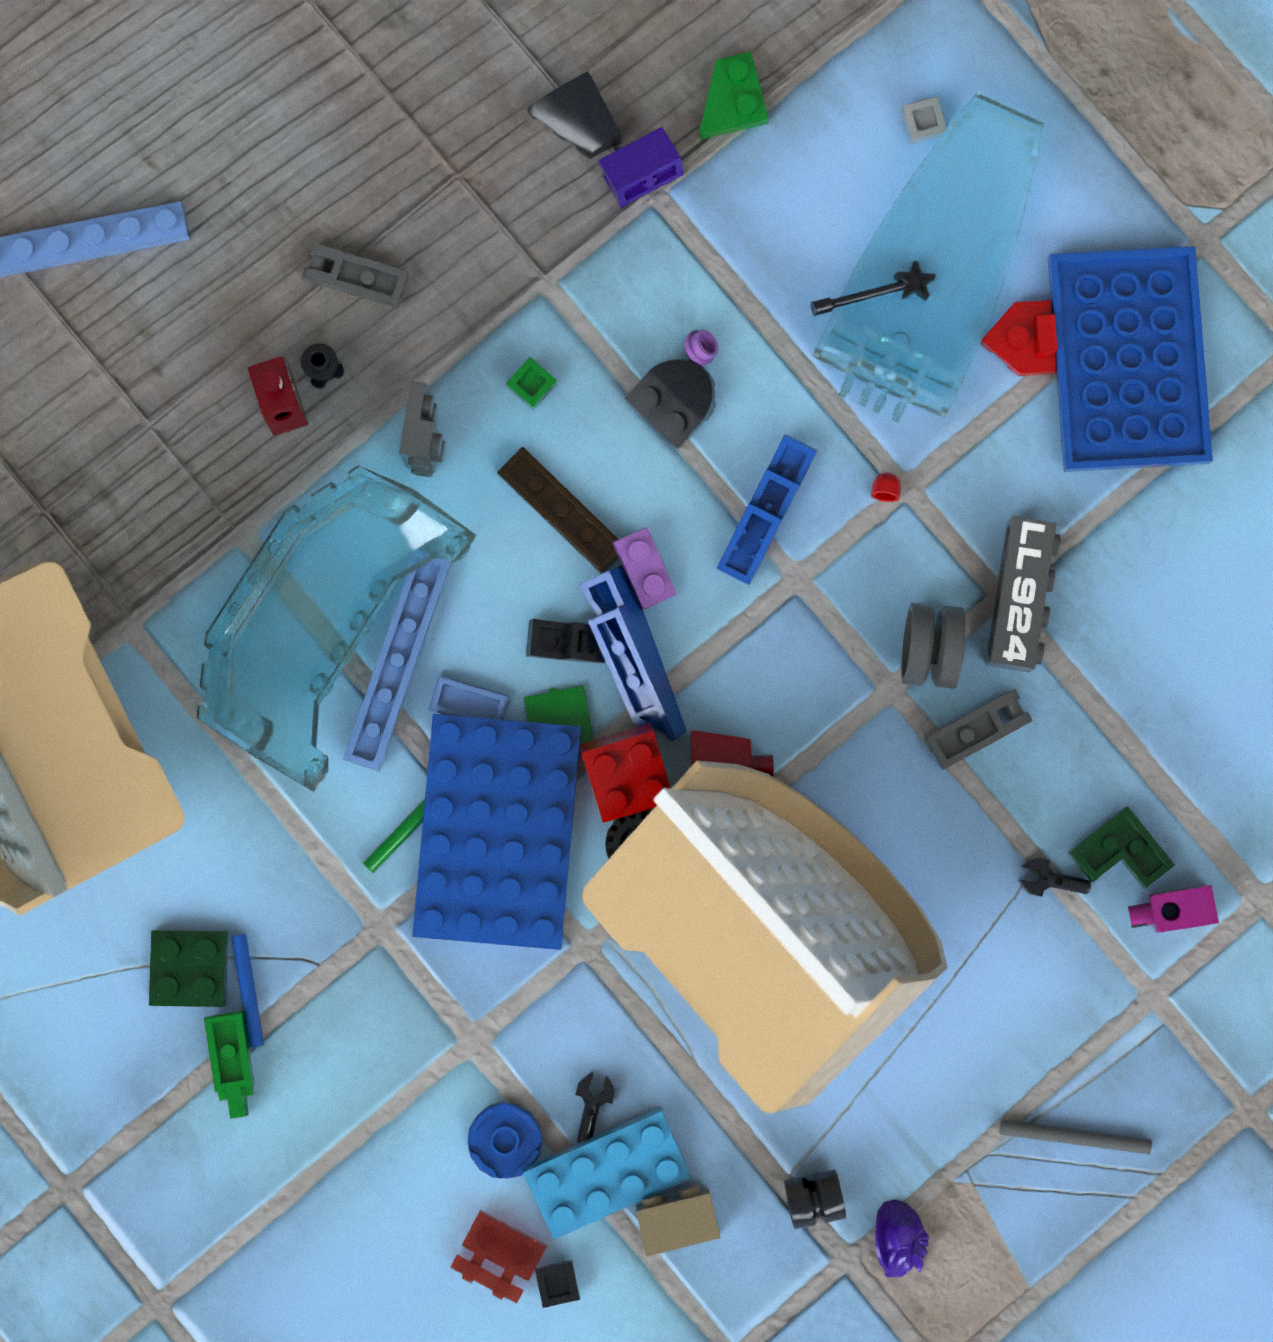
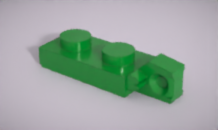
M237 1011L204 1017L214 1090L218 1092L219 1101L228 1100L230 1119L246 1117L249 1115L247 1096L254 1095L253 1086L255 1084L244 1012Z

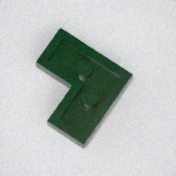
M1128 806L1120 810L1068 852L1090 882L1097 880L1121 860L1143 889L1149 887L1175 866Z

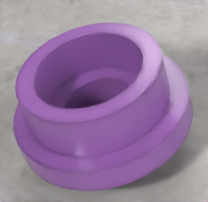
M694 330L686 335L684 342L688 358L701 366L711 363L714 360V356L718 353V344L715 337L707 330Z

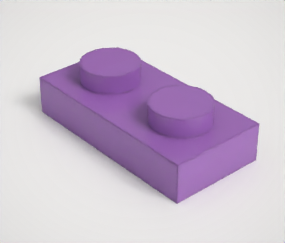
M647 527L612 542L642 610L677 595Z

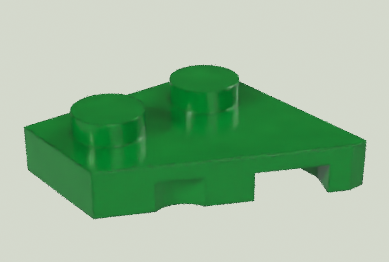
M751 51L716 59L700 126V139L768 124V116Z

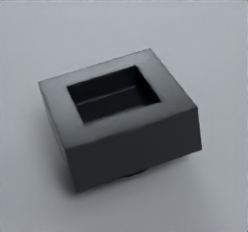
M573 1260L535 1268L543 1308L580 1300Z

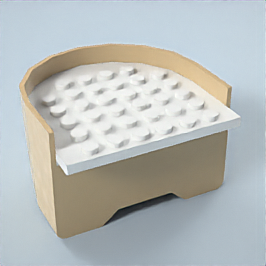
M696 761L672 789L664 788L655 797L654 801L657 806L585 885L582 892L583 903L623 950L644 952L718 1037L720 1064L759 1109L766 1113H774L804 1106L812 1102L947 969L943 945L922 908L893 873L846 827L809 798L771 775L739 764Z

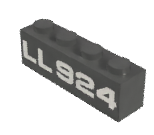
M1012 516L1007 522L986 666L1031 672L1035 669L1036 664L1041 665L1045 645L1039 642L1041 628L1047 627L1050 615V607L1044 606L1046 592H1052L1055 581V570H1050L1052 556H1057L1061 539L1060 534H1055L1057 523Z

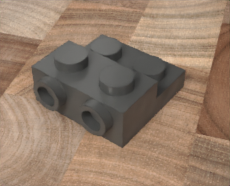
M411 381L399 455L406 468H411L412 474L432 477L433 472L436 470L437 462L443 463L446 441H442L443 434L439 433L435 424L437 403H434V395L430 394L426 383Z

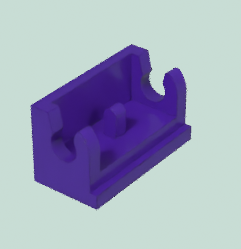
M663 127L598 160L605 174L603 177L620 208L684 175L681 157Z

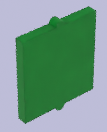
M583 685L558 691L556 688H551L548 693L524 697L528 722L581 727L580 744L594 740Z

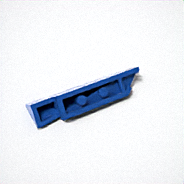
M622 565L580 583L579 586L598 615L588 620V623L632 722L639 726L651 723L654 729L667 734V739L671 741L686 733L687 730L646 616L638 603Z

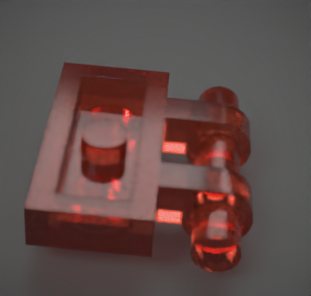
M480 1209L461 1245L474 1252L471 1261L457 1254L450 1268L462 1274L461 1279L471 1284L475 1281L492 1290L491 1295L502 1300L505 1297L517 1304L524 1290L511 1284L513 1277L517 1275L529 1282L547 1245ZM485 1258L504 1268L501 1277L481 1267Z

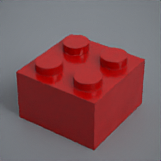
M651 723L580 744L583 761L603 823L657 806L654 801L655 797L664 788L671 789Z

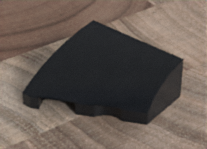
M589 71L556 88L527 108L530 117L534 120L536 118L553 129L555 135L562 140L571 142L580 153L589 159L621 144V133Z

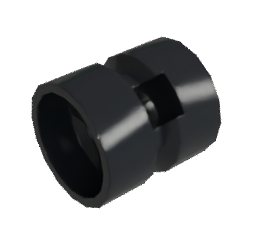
M835 1169L815 1173L813 1180L810 1181L804 1176L783 1180L794 1230L814 1226L818 1218H821L826 1223L846 1219L843 1195Z

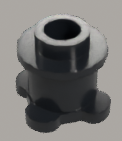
M316 343L309 346L301 357V367L312 378L311 383L317 389L324 388L328 381L333 378L339 379L344 374V367L338 363L335 351L326 344ZM318 360H325V363L322 366H315Z

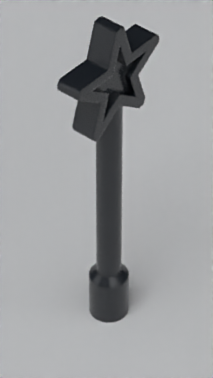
M915 260L909 272H897L894 279L898 281L896 283L835 299L828 297L812 301L811 311L814 316L832 312L834 308L901 290H903L902 300L916 294L924 301H927L930 294L926 285L933 282L936 275L934 273H922L918 261Z

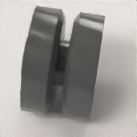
M911 602L907 612L901 660L902 684L921 686L927 680L931 664V676L935 687L955 689L959 681L965 651L966 621L964 608L944 606L938 614L934 628V611L931 605Z

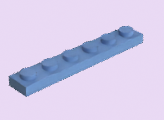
M179 201L0 237V277L190 240L184 205Z
M415 550L343 760L380 772L452 564L450 561Z

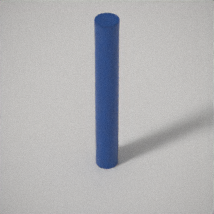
M246 934L231 936L249 1048L264 1045L247 936Z

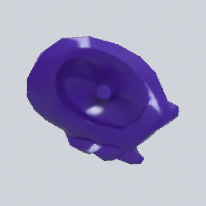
M899 1200L885 1201L877 1212L875 1232L876 1252L881 1266L886 1270L885 1276L888 1278L903 1277L913 1266L916 1267L918 1272H921L923 1259L928 1254L926 1247L929 1245V1235L924 1230L918 1214L907 1203Z

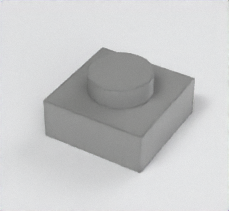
M938 97L903 105L901 111L911 144L946 135L947 127Z

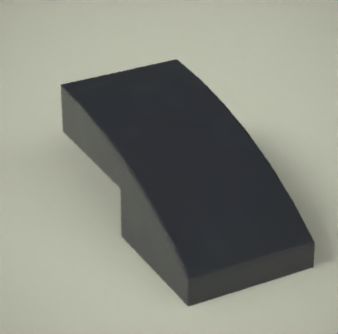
M539 619L529 620L526 657L605 663L604 656L589 624L577 622L563 623Z

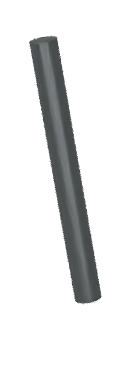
M1001 1120L999 1125V1135L1142 1154H1150L1152 1148L1151 1139Z

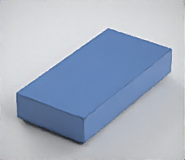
M439 675L428 710L442 715L503 720L510 696Z

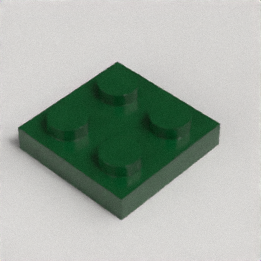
M151 930L149 1006L226 1007L229 931Z

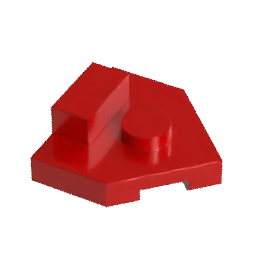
M1051 300L1014 302L983 337L980 344L1008 365L1007 367L1017 376L1055 374L1057 372L1055 353L1058 348L1055 314H1052Z

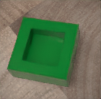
M529 357L506 382V387L534 410L558 383L552 375Z

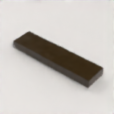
M523 446L497 472L519 496L600 574H603L619 558L612 544L618 538Z

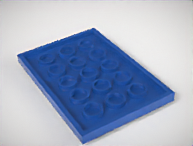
M1195 246L1050 254L1048 257L1051 309L1052 314H1055L1058 350L1055 353L1064 472L1210 464L1213 461Z
M433 714L412 937L555 950L562 949L581 727Z

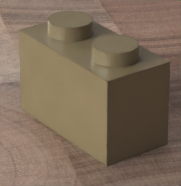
M694 1185L678 1190L679 1196L664 1199V1194H657L641 1199L643 1205L636 1206V1214L647 1257L721 1238L709 1189L701 1190L700 1185Z

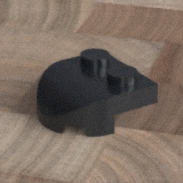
M674 359L654 366L626 396L625 400L678 449L682 447L704 421L711 417L716 406L715 382L703 366L696 364L692 360Z

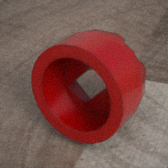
M890 472L878 475L872 484L871 497L882 502H897L900 500L901 483L899 478Z

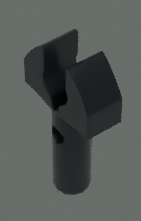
M1035 858L1021 866L1022 868L1035 869L1041 876L1045 877L1044 880H1039L1036 883L1018 880L1023 889L1030 895L1043 897L1044 890L1050 887L1085 895L1090 892L1091 882L1089 880L1053 873L1049 867L1050 860Z
M593 1072L585 1076L578 1083L576 1095L581 1096L585 1103L577 1136L578 1143L593 1137L599 1108L605 1103L612 1104L615 1091L608 1076L605 1077L603 1092L597 1095L596 1099L592 1098L593 1095L589 1090Z

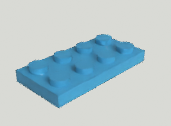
M661 1107L522 1168L553 1240L641 1201V1199L648 1198L691 1179L690 1172Z

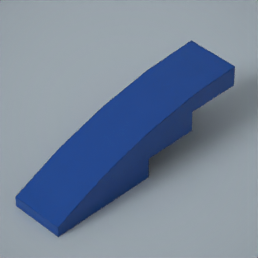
M784 434L716 569L748 585L751 583L818 451L817 449Z

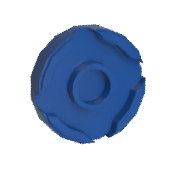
M502 1102L488 1106L476 1116L469 1128L467 1143L470 1157L479 1170L493 1178L508 1179L523 1175L522 1168L536 1162L541 1153L543 1137L540 1124L529 1110L519 1104Z

